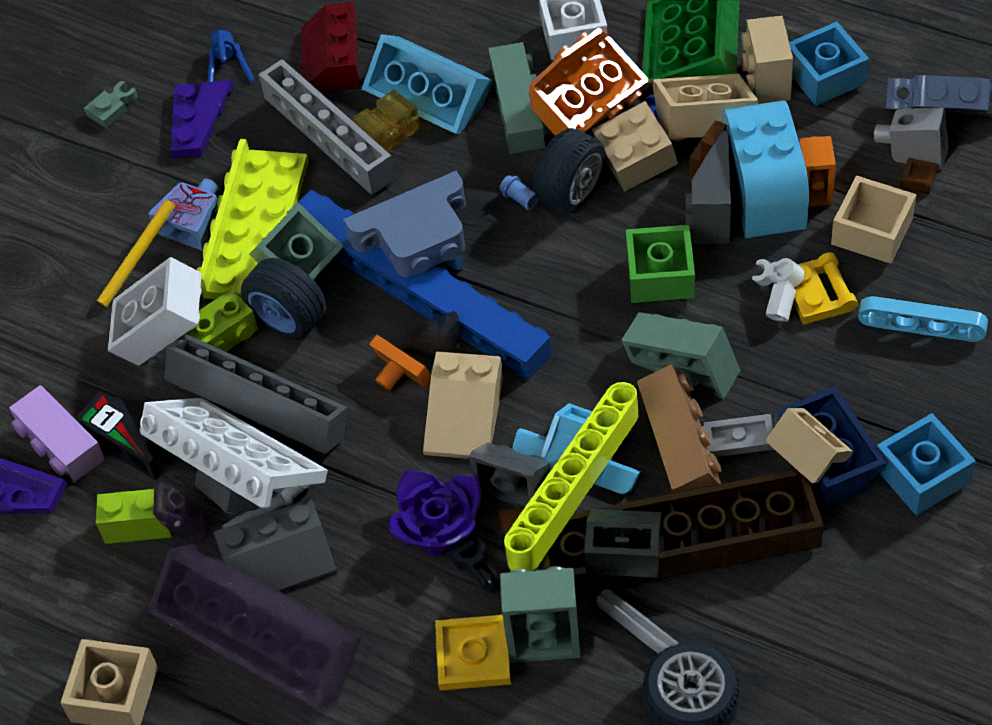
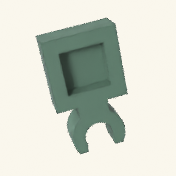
M125 82L117 83L114 87V92L109 94L103 91L84 107L86 116L103 127L108 128L127 111L125 104L133 103L137 99L136 89L131 88L126 92Z

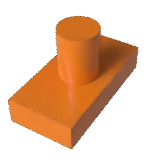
M376 335L369 343L376 355L387 362V365L375 379L384 389L391 391L403 374L424 388L429 386L431 374L423 364L379 335Z

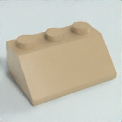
M739 74L653 79L658 122L668 138L674 141H682L693 137L703 138L715 120L721 122L722 110L758 104V99Z

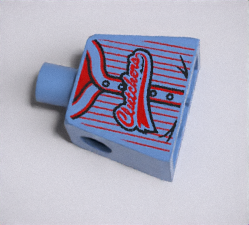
M203 179L198 187L186 183H178L148 213L151 221L165 199L176 205L157 234L203 251L204 244L208 243L211 236V221L216 219L218 213V199L215 195L218 191L216 183L210 179Z

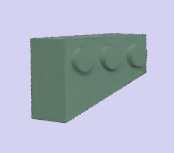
M639 312L621 340L632 363L654 372L673 364L681 374L685 372L688 375L693 388L701 384L716 390L714 396L723 400L741 371L723 327L715 324H703L687 319H675L659 314L652 315Z

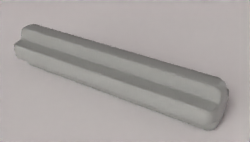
M604 589L596 598V604L599 608L658 654L664 651L665 648H669L671 645L675 646L678 643L612 590Z

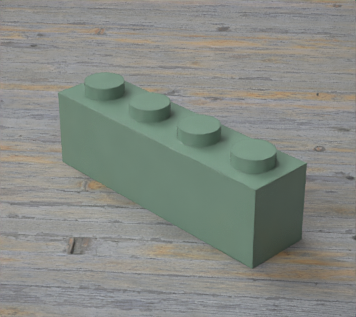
M523 42L488 48L490 67L509 153L513 154L545 148L544 136L549 135V129L534 113L530 105L529 85L537 78L536 74H530V71L534 70L531 53H525Z

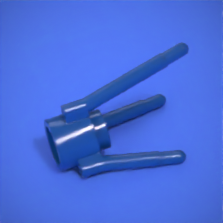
M226 30L214 32L211 36L212 48L209 50L210 59L207 82H213L216 59L218 58L221 62L225 63L233 54L236 55L249 81L254 82L255 79L241 53L240 45L234 43L233 35Z

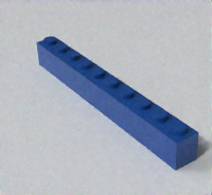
M310 190L298 202L344 246L333 257L335 260L487 356H500L502 365L528 381L552 356L550 336L545 330L540 327L535 328L525 322L516 312H509L499 306L493 298L485 297L475 291L469 283L461 282L452 277L443 267L433 266L423 273L403 277L397 274L381 248H374L366 252L354 250L347 239L343 221L344 218L354 215V213L337 206L328 196H321L315 191Z

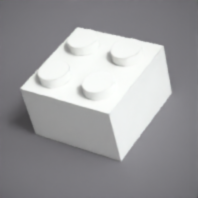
M539 0L540 20L551 60H555L554 56L564 46L567 45L569 48L574 46L575 40L585 32L590 35L600 28L607 33V23L600 0Z

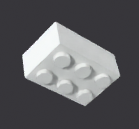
M170 257L114 298L108 351L139 366L149 358L154 357L169 344L175 342L186 332L194 329L200 319L201 272Z

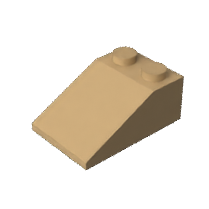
M436 351L430 381L423 447L424 455L469 459L472 450L486 443L492 444L503 385L500 356Z

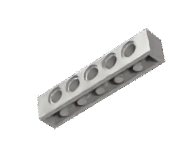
M283 59L259 74L264 98L371 195L395 180L391 155Z

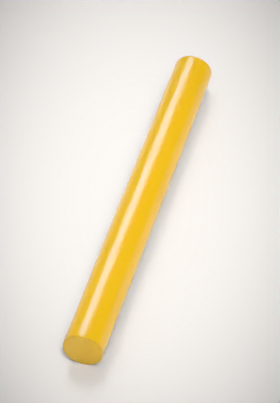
M165 199L97 299L98 303L106 308L108 307L176 207L174 203Z

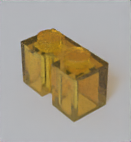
M394 89L376 101V108L371 111L366 108L351 119L387 152L420 128L417 107Z

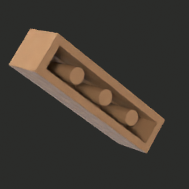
M670 364L638 380L637 383L672 491L678 493L721 484L718 477L721 467L715 455L709 451L708 446L712 444L706 428L700 424L699 418L703 417L698 403L691 397L690 391L694 389L688 375L685 372L681 374L673 364Z

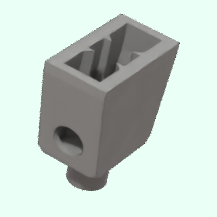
M945 108L898 109L895 111L891 125H876L874 142L891 144L892 159L896 162L906 164L908 157L939 164L938 170L942 171L949 149Z

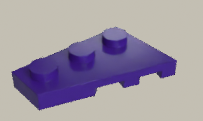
M232 80L174 85L171 153L173 158L203 155L214 132L213 125L218 115H221L225 108L224 102L226 97L231 95L234 89Z
M0 458V514L54 513L67 486L65 480Z

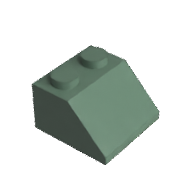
M297 203L249 255L257 263L266 258L283 259L299 267L314 279L344 246L307 210Z

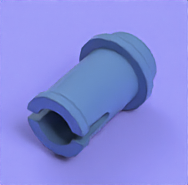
M508 175L501 182L500 191H502V195L505 198L511 197L527 210L533 209L538 203L539 199L536 197L535 192L522 184L519 177Z

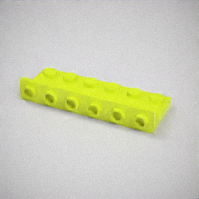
M239 140L237 149L232 151L231 170L225 174L224 193L218 198L217 217L211 221L209 243L206 242L203 247L204 260L202 266L197 268V271L201 272L200 287L203 298L217 299L232 289L242 299L241 285L258 264L249 253L286 216L287 212L297 204L309 162L307 154L249 150L247 140Z

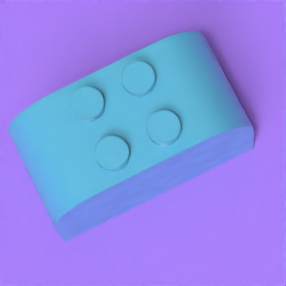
M783 100L722 110L721 122L727 124L726 131H728L730 182L745 238L807 229L809 206L808 177L804 157L787 102Z

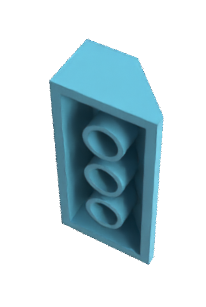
M381 35L362 90L455 134H460L483 108L493 80L399 36Z

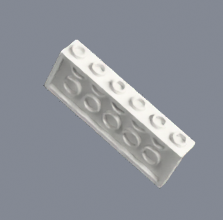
M204 398L145 402L143 415L140 421L141 435L261 508H268L270 506L273 491H283L287 487L309 488L311 484L325 483L327 469Z

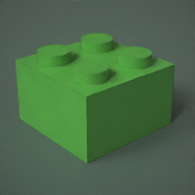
M689 225L626 229L631 303L695 298V270Z

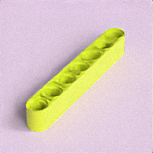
M619 382L608 388L506 534L504 544L507 564L511 571L517 569L534 571L637 421V391L633 385Z

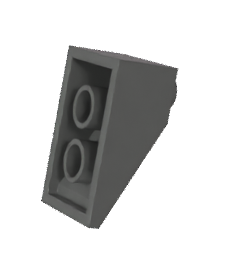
M728 131L720 133L692 179V193H685L686 212H692L685 213L686 225H689L690 232H692V244L730 243L731 196Z

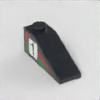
M100 391L75 417V420L99 443L101 448L156 481L160 476L152 455L127 410L128 406L119 397H110Z

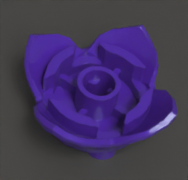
M405 470L397 487L396 498L400 510L398 514H393L389 519V531L395 538L404 543L426 550L430 556L441 555L444 551L458 546L473 533L475 528L474 520L481 502V489L477 475L460 474L452 477L447 483H441L433 474L425 471Z

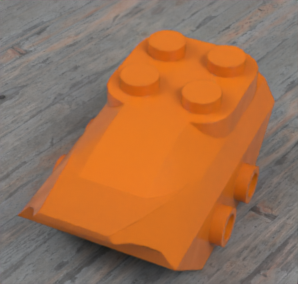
M600 28L590 35L586 32L575 40L574 46L571 48L566 45L560 49L554 56L555 60L529 85L532 110L555 136L570 128L586 133L605 118L612 119L624 109V104H627L629 107L633 105L643 95L641 92L652 85L651 81L610 36Z

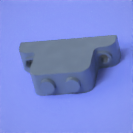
M915 75L913 79L889 78L887 80L885 110L942 107L945 108V113L992 116V103L990 102V95L992 94L991 79ZM901 88L908 91V97L904 100L897 97V91Z
M454 171L344 218L348 241L353 249L359 252L381 248L397 274L403 277L423 273L433 266L456 258L465 250L463 226L456 215L457 212L464 208L466 203L462 178L457 171Z

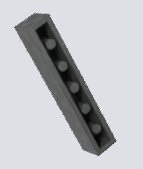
M187 334L166 347L164 379L178 385L180 388L191 391L208 401L219 404L234 413L247 417L262 426L275 430L324 454L344 439L347 415L346 406Z

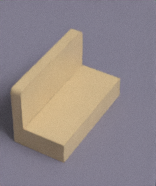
M787 408L766 438V442L811 483H818L832 463L845 462L853 452L804 408Z

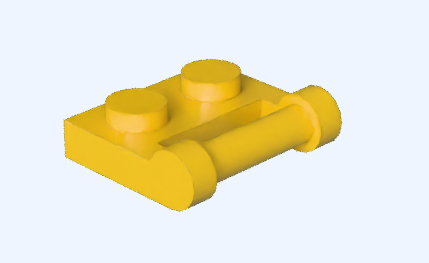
M832 252L825 253L816 260L798 264L804 270V278L798 286L794 287L796 293L793 304L803 325L845 314L858 307V301L855 295L849 292L837 267L839 264L838 260ZM826 272L838 300L830 301L818 274Z

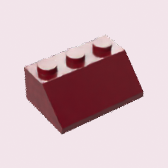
M354 2L326 4L301 27L302 77L319 92L360 89L359 31Z

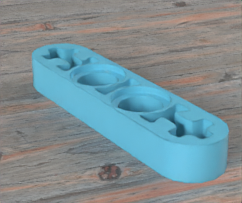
M874 296L862 299L858 312V319L867 326L969 342L983 340L988 326L987 317L976 311ZM900 315H907L913 318L901 317ZM932 320H940V321H944V322H946V323H938V322H934V321H932Z

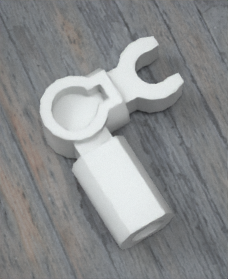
M788 258L772 262V264L765 259L757 260L756 265L765 270L762 275L753 276L752 280L761 286H767L772 282L775 283L766 316L775 321L788 322L796 293L794 287L802 282L804 270Z

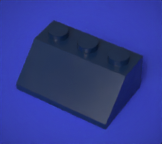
M836 387L775 411L773 428L787 408H804L853 451L845 462L832 463L818 483L810 482L814 498L822 510L853 498L887 466V461Z

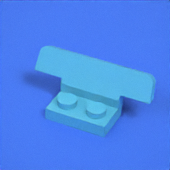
M569 403L555 413L547 437L520 428L517 430L512 449L525 455L540 456L545 461L550 462L552 469L592 411ZM610 459L593 485L620 495H627L632 491L641 471L616 463Z

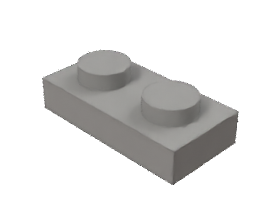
M771 414L704 422V427L712 441L708 448L715 457L775 450L766 442V438L773 430Z

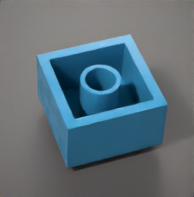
M837 21L789 42L793 56L792 78L815 106L867 84L869 58Z
M933 413L877 445V448L887 461V466L879 474L916 516L972 482L976 463L975 459Z

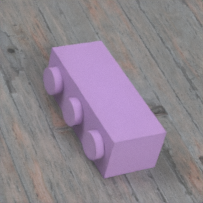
M41 385L9 407L15 419L11 424L22 438L27 435L31 439L30 444L39 456L47 455L50 459L51 467L60 477L65 474L75 483L105 460L99 443Z

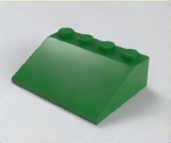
M739 0L648 1L642 73L651 81L652 85L645 90H653V79L736 74Z

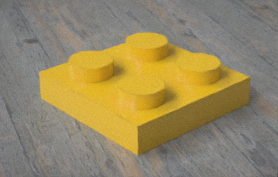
M503 615L435 621L438 685L440 691L511 684L509 653Z

